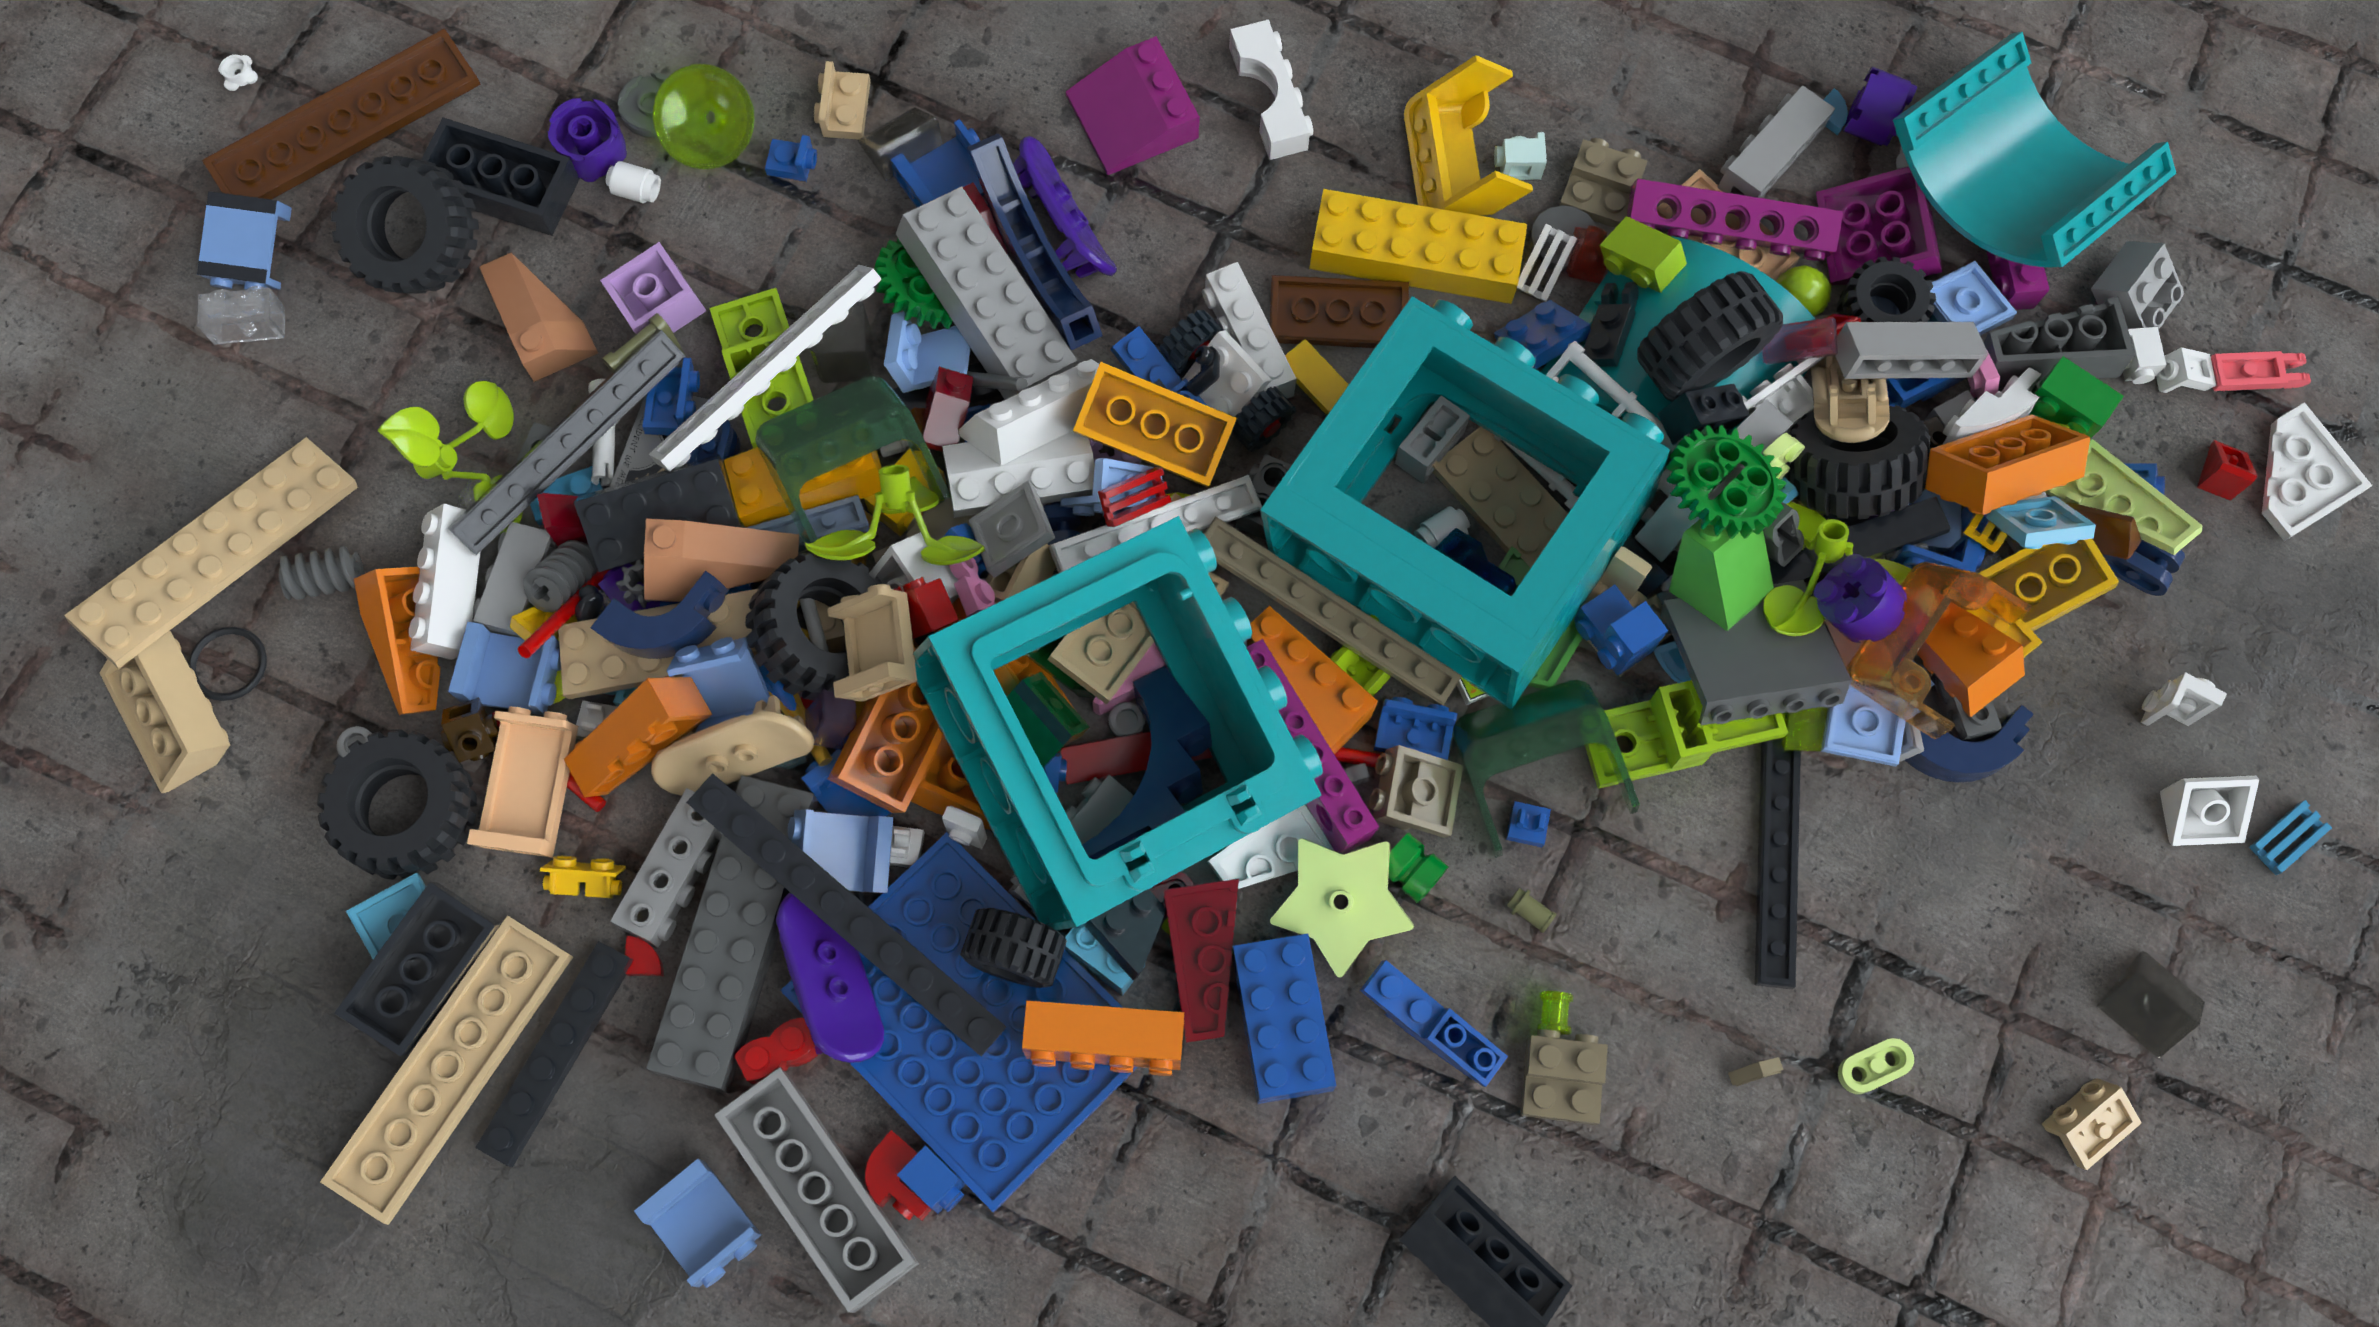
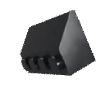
M1456 1176L1445 1185L1399 1239L1415 1257L1419 1258L1443 1284L1448 1286L1468 1305L1471 1311L1481 1317L1490 1327H1546L1572 1287L1560 1273Z

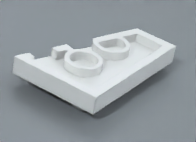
M1303 805L1260 828L1258 831L1232 843L1208 860L1207 863L1220 881L1239 879L1238 889L1298 871V840L1301 838L1331 850L1334 849L1313 815Z

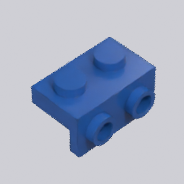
M683 358L682 368L674 367L647 393L642 426L644 434L670 435L696 412V402L692 400L693 392H699L700 372L694 371L691 358Z
M1393 697L1391 700L1385 699L1381 708L1374 751L1385 753L1386 749L1401 745L1448 760L1457 713L1449 712L1448 707L1438 704H1430L1427 707L1414 705L1412 700L1403 697Z

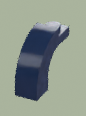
M705 571L684 599L674 609L665 614L642 616L634 613L613 598L590 628L615 647L630 655L647 659L673 657L678 650L690 645L697 646L714 632L717 627L707 617L721 607L725 594L729 590L718 579Z
M2023 705L2019 706L2001 723L2002 729L1983 742L1960 740L1949 734L1931 719L1920 728L1924 752L1905 759V761L1918 771L1935 779L1963 783L1981 780L1998 772L2024 751L2017 743L2030 730L2025 724L2033 716V713Z

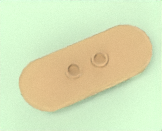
M1833 350L1811 368L1814 419L1817 428L1824 435L1840 442L1857 443L1872 439L1885 430L1890 420L1886 378L1845 379Z
M773 695L768 697L767 703L764 700L756 702L753 714L733 717L695 733L690 731L669 747L659 750L652 760L651 774L660 788L669 793L682 796L686 788L696 792L712 773L727 785L740 780L741 775L748 777L807 755L813 749L814 737L804 725V720L799 715L792 718L781 714L779 698Z

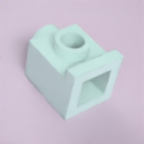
M1538 132L1536 138L1515 136L1510 139H1504L1502 146H1495L1494 165L1495 167H1500V173L1518 180H1541L1547 163L1544 132Z

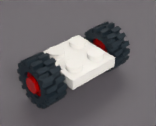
M1197 310L1195 314H1189L1185 321L1182 319L1178 322V327H1173L1169 331L1171 333L1169 336H1165L1163 339L1164 343L1159 347V352L1178 374L1184 375L1186 373L1182 381L1186 378L1189 382L1200 372L1201 367L1195 360L1197 358L1195 357V351L1202 345L1213 346L1220 354V377L1200 397L1207 406L1236 417L1232 433L1249 452H1253L1256 449L1259 450L1263 447L1264 443L1267 445L1271 442V438L1277 437L1281 429L1286 428L1287 422L1291 421L1294 417L1293 414L1296 413V407L1277 387H1269L1264 391L1271 381L1270 377L1205 310Z

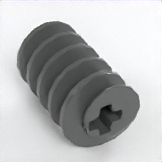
M567 540L560 544L557 549L553 550L549 556L545 557L542 562L538 563L534 569L530 570L525 576L523 584L525 595L530 603L543 612L552 613L557 611L562 604L574 595L598 572L590 546L578 540Z
M340 546L339 557H335L331 548L325 549L323 560L320 559L317 551H310L309 562H306L302 553H297L294 565L291 564L287 555L280 558V585L285 598L289 601L292 597L299 600L304 599L306 595L310 597L319 596L321 592L326 595L333 594L336 589L340 592L348 591L350 587L355 589L354 578L364 574L360 555L357 552L350 555L346 546Z

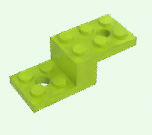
M777 288L709 308L723 349L721 352L730 379L734 378L789 328ZM758 324L763 327L762 332L756 337L745 335V330L750 325ZM799 355L796 357V363L790 369L779 372L770 380L771 384L765 392L758 396H753L744 404V409L741 413L753 449L822 424ZM781 397L787 401L782 410L772 411L767 408L768 403L773 398Z
M1690 680L1659 687L1648 701L1579 716L1577 721L1596 785L1599 789L1703 765L1713 753L1785 737L1788 734L1783 715L1778 713L1766 715L1758 719L1746 718L1729 721L1725 724L1700 725L1699 718L1703 706L1693 682ZM1618 736L1628 737L1633 743V751L1629 753L1620 752L1615 747V738Z

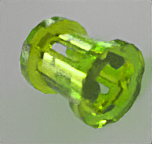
M1559 991L1540 992L1539 999L1543 1003L1542 1021L1537 1025V1030L1559 1031L1560 1035H1570L1572 1028L1568 1026L1569 1003L1573 1002L1574 995Z

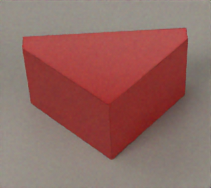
M2213 440L2197 488L2231 501L2257 478V473L2248 453Z

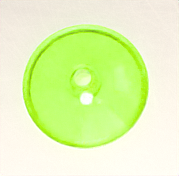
M693 64L680 68L663 82L655 97L653 123L657 137L664 149L674 159L687 166L698 169H714L731 163L746 149L754 130V108L746 88L733 74L720 67L708 64ZM710 111L715 114V121L712 124H709L706 119Z

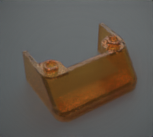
M1923 562L1914 566L1900 584L1907 595V602L1904 600L1902 609L1905 614L1900 625L1890 635L1879 641L1863 640L1848 662L1846 670L1851 678L1850 685L1936 740L1951 731L1955 723L1922 703L1930 691L1931 679L1927 671L1912 660L1950 602L1970 611L1983 608L2009 625L2026 615L2032 606L1979 573L1931 562Z

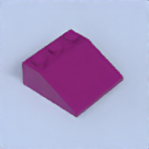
M1157 36L1125 48L1066 91V96L1107 175L1199 138L1200 116Z
M1909 166L1816 192L1818 207L1844 211L1837 251L1833 255L1826 257L1832 285H1847L1859 267L1862 268L1863 264L1869 260L1875 263L1878 257H1886L1887 261H1890L1892 257L1900 258V262L1903 264L1910 261L1914 264L1912 268L1916 271L1922 269L1926 273L1925 276L1943 272L1931 204L1918 186Z

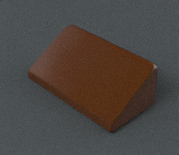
M2071 502L2066 503L2096 524L2094 538L2092 539L2102 554L2129 559L2142 540L2134 517Z

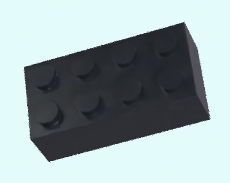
M442 117L421 159L435 163L436 167L445 168L453 174V180L461 181L467 189L464 197L473 200L476 208L474 211L553 236L580 179L570 157Z
M720 454L684 464L680 468H673L671 471L664 470L578 496L574 501L598 572L644 558L646 519L682 520L742 527L743 524L738 517L730 483Z
M429 882L334 1013L397 1055L403 1056L408 1054L501 924L440 883Z

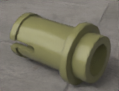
M1519 887L1506 906L1512 909L1510 912L1512 915L1517 913L1539 929L1541 933H1544L1556 917V913L1550 911L1530 896V890L1524 891Z

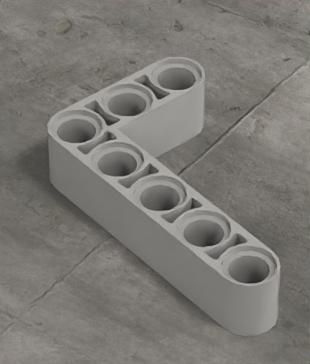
M1766 399L1736 429H1738L1739 438L1742 440L1746 436L1751 435V445L1754 447L1763 444L1764 448L1761 452L1763 454L1764 450L1778 437L1786 433L1794 423ZM1739 464L1708 496L1709 499H1715L1745 468L1744 465ZM1670 495L1634 538L1661 563L1681 543L1683 532L1700 519L1697 517L1689 520L1688 516L1691 510L1689 508L1679 509L1677 507L1682 501L1681 497Z

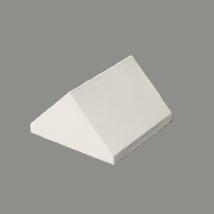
M2257 776L2185 778L2160 791L2169 843L2172 846L2245 843L2259 778Z

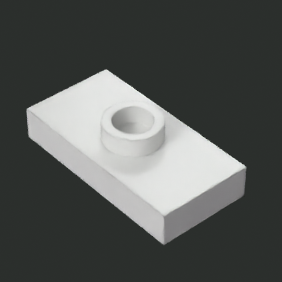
M947 806L942 820L946 831L949 833V837L963 845H973L982 849L987 840L982 819L953 806Z

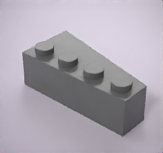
M2118 296L2109 298L2105 303L2096 306L2092 304L2081 306L2077 311L2061 315L2060 312L2048 315L2045 320L2035 323L2027 321L1991 331L1983 342L1999 373V383H2008L2013 375L2020 377L2029 367L2041 373L2038 380L2041 381L2062 356L2097 379L2118 378L2135 356Z

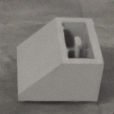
M2126 241L2091 288L2098 305L2105 303L2109 298L2119 297L2128 329L2158 327L2159 329L2185 294L2165 244Z

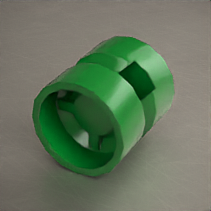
M1407 833L1390 851L1388 879L1392 882L1400 880L1402 882V891L1416 903H1419L1439 881L1449 866L1434 853L1424 854L1425 846L1413 835Z

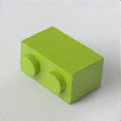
M1628 216L1600 244L1604 265L1610 272L1615 275L1622 274L1632 279L1638 286L1642 288L1649 287L1659 293L1664 290L1687 264L1681 241Z

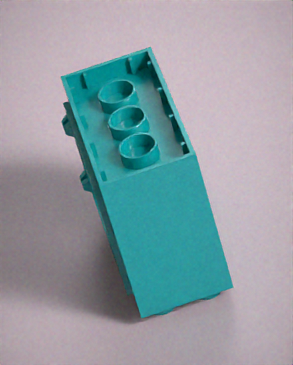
M1412 296L1260 509L1267 547L1270 552L1367 615L1373 614L1378 617L1381 624L1462 675V678L1512 710L1608 568L1615 554L1623 546L1653 502L1670 449L1661 444L1664 439L1663 432L1647 418L1635 413H1626L1623 419L1620 420L1596 406L1599 402V396L1583 380L1564 374L1556 382L1532 368L1536 363L1534 356L1517 341L1507 337H1499L1496 343L1492 344L1470 331L1473 326L1472 320L1456 305L1445 300H1437L1431 308ZM1440 396H1443L1470 415L1469 420L1577 484L1572 493L1579 497L1512 596L1362 504L1397 454L1401 443L1419 423L1428 408L1434 405ZM1396 416L1401 421L1392 434H1389L1388 431L1394 424Z
M1179 516L928 636L913 652L917 684L1038 921L1054 928L1055 931L1082 925L1322 796L1314 781L1315 778L1323 773L1322 763L1316 749L1302 734L1292 738L1279 712L1280 709L1287 706L1286 692L1280 679L1268 666L1257 669L1244 644V641L1252 637L1251 624L1244 609L1233 597L1222 600L1208 574L1217 567L1215 553L1210 542L1202 531L1197 528L1187 532ZM1134 602L1171 675L1210 723L1212 747L1209 750L1226 783L1181 806L1185 812L1097 859H1091L1086 854L994 670Z

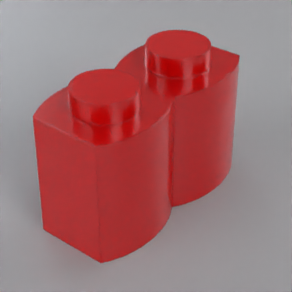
M796 1018L781 1024L773 1031L770 1037L757 1038L748 1042L739 1049L734 1057L745 1079L755 1086L779 1067L787 1071L789 1067L804 1065L818 1055L816 1054V1045L812 1041L805 1019Z

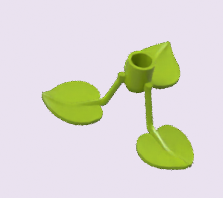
M478 381L466 389L463 398L464 407L468 416L477 424L448 444H442L437 439L440 432L439 424L433 415L423 408H405L394 413L383 422L378 432L391 441L397 450L414 465L416 472L422 478L431 479L442 474L445 480L450 478L481 480L482 482L477 483L473 488L475 502L503 476L498 475L490 479L485 473L452 471L458 460L457 453L453 448L479 433L482 429L494 440L505 437L511 431L514 421L513 408L508 396L496 383ZM523 512L520 513L512 522L520 524ZM508 526L499 534L501 535L503 532H507Z
M888 465L879 470L881 492L875 493L876 503L871 526L866 533L858 530H841L825 535L813 543L805 542L807 550L822 558L830 560L856 559L872 552L876 548L875 542L872 539L876 536L881 512L886 514L909 512L914 514L923 539L928 546L921 550V558L924 561L934 565H952L969 560L985 551L984 545L966 537L945 536L938 541L930 537L920 512L927 511L938 505L939 497L935 492L923 486L915 476L910 478L909 468L905 465Z
M1790 501L1786 505L1796 510L1799 515L1798 530L1804 536L1802 549L1805 546L1809 550L1814 549L1818 559L1805 592L1791 585L1775 587L1764 599L1763 613L1771 629H1774L1776 632L1788 636H1802L1814 632L1826 620L1818 608L1817 598L1811 596L1824 562L1834 563L1841 559L1844 553H1846V556L1853 554V543L1847 542L1849 528L1845 523L1835 519L1826 520L1818 512ZM1874 559L1904 588L1907 595V602L1904 600V604L1908 603L1928 584L1929 578L1910 567L1890 560Z

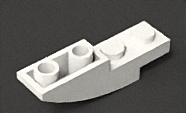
M2029 367L2020 377L2013 375L2002 392L1998 391L1993 395L1985 391L1976 402L1970 399L1962 409L1959 417L1954 415L1946 425L1943 434L1947 438L1943 444L2028 416L2039 398L2032 393V390L2039 380L2041 373Z

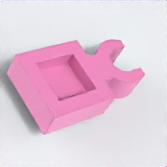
M1989 353L1973 377L1968 378L1971 387L1970 393L1973 398L1977 397V400L1985 391L1993 395L1998 392L2000 376Z
M974 558L949 565L951 572L958 579L954 586L967 617L995 604V593L986 580L979 578L978 566Z

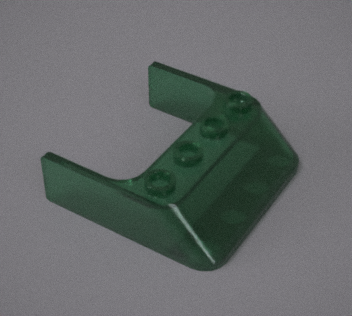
M865 377L764 422L756 432L755 440L757 447L804 543H813L818 538L800 503L799 494L802 486L809 480L896 441L905 440L908 442L930 490L939 497L938 505L951 497L911 412L889 384L880 377Z
M1570 680L1521 696L1512 710L1502 703L1466 714L1460 717L1454 724V741L1495 858L1503 856V849L1484 797L1483 790L1487 780L1498 773L1587 744L1598 743L1605 746L1629 813L1638 812L1640 803L1608 716L1591 686L1584 681Z

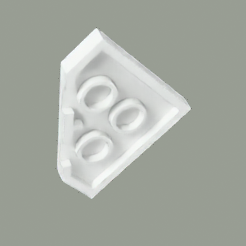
M2305 402L2274 421L2270 429L2262 514L2285 542L2372 486Z

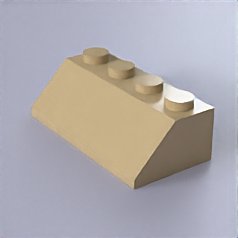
M168 631L119 669L107 659L100 671V675L161 793L175 789L218 764L230 746L228 735L216 719L211 702L205 698L197 682L194 670L186 662L181 652L180 643L173 637L171 631Z

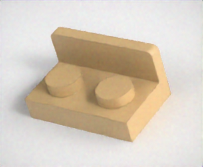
M826 61L825 72L819 73L818 92L822 94L821 102L815 103L814 121L820 124L823 137L863 140L870 89L869 74L835 72L834 63Z
M2096 1078L2083 1085L2080 1091L2064 1105L2056 1108L2042 1125L2047 1132L2060 1137L2076 1166L2088 1170L2142 1122L2122 1087Z

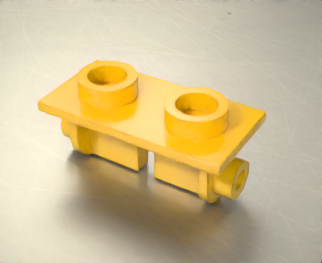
M555 856L553 861L551 860L540 868L541 872H550V875H545L543 879V889L549 890L550 894L578 896L580 894V882H585V896L612 899L614 895L621 894L622 881L616 880V876L623 872L626 866L614 865V860L606 858L592 859L591 863L576 862L577 858L573 856Z

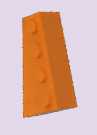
M1925 586L1914 598L1903 605L1902 610L1905 612L1903 620L1893 632L1912 653H1917L1923 660L1924 667L1943 682L1944 689L1952 698L1956 697L1961 702L1963 710L1969 717H1972L2025 676L2022 644L1930 587Z
M1269 605L1250 623L1252 637L1247 640V646L1261 639L1264 640L1335 754L1371 719L1378 700Z
M668 675L663 678H647L585 739L579 741L574 746L575 749L564 758V761L584 797L607 795L650 763L659 750L665 749L680 740L713 714L691 677H669Z

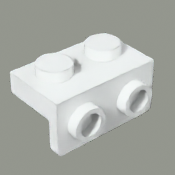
M2185 672L2173 681L2167 680L2157 692L2152 690L2148 694L2142 705V710L2145 711L2141 723L2149 726L2161 717L2168 715L2189 726L2222 706L2227 693L2217 689L2211 681L2204 678H2196Z

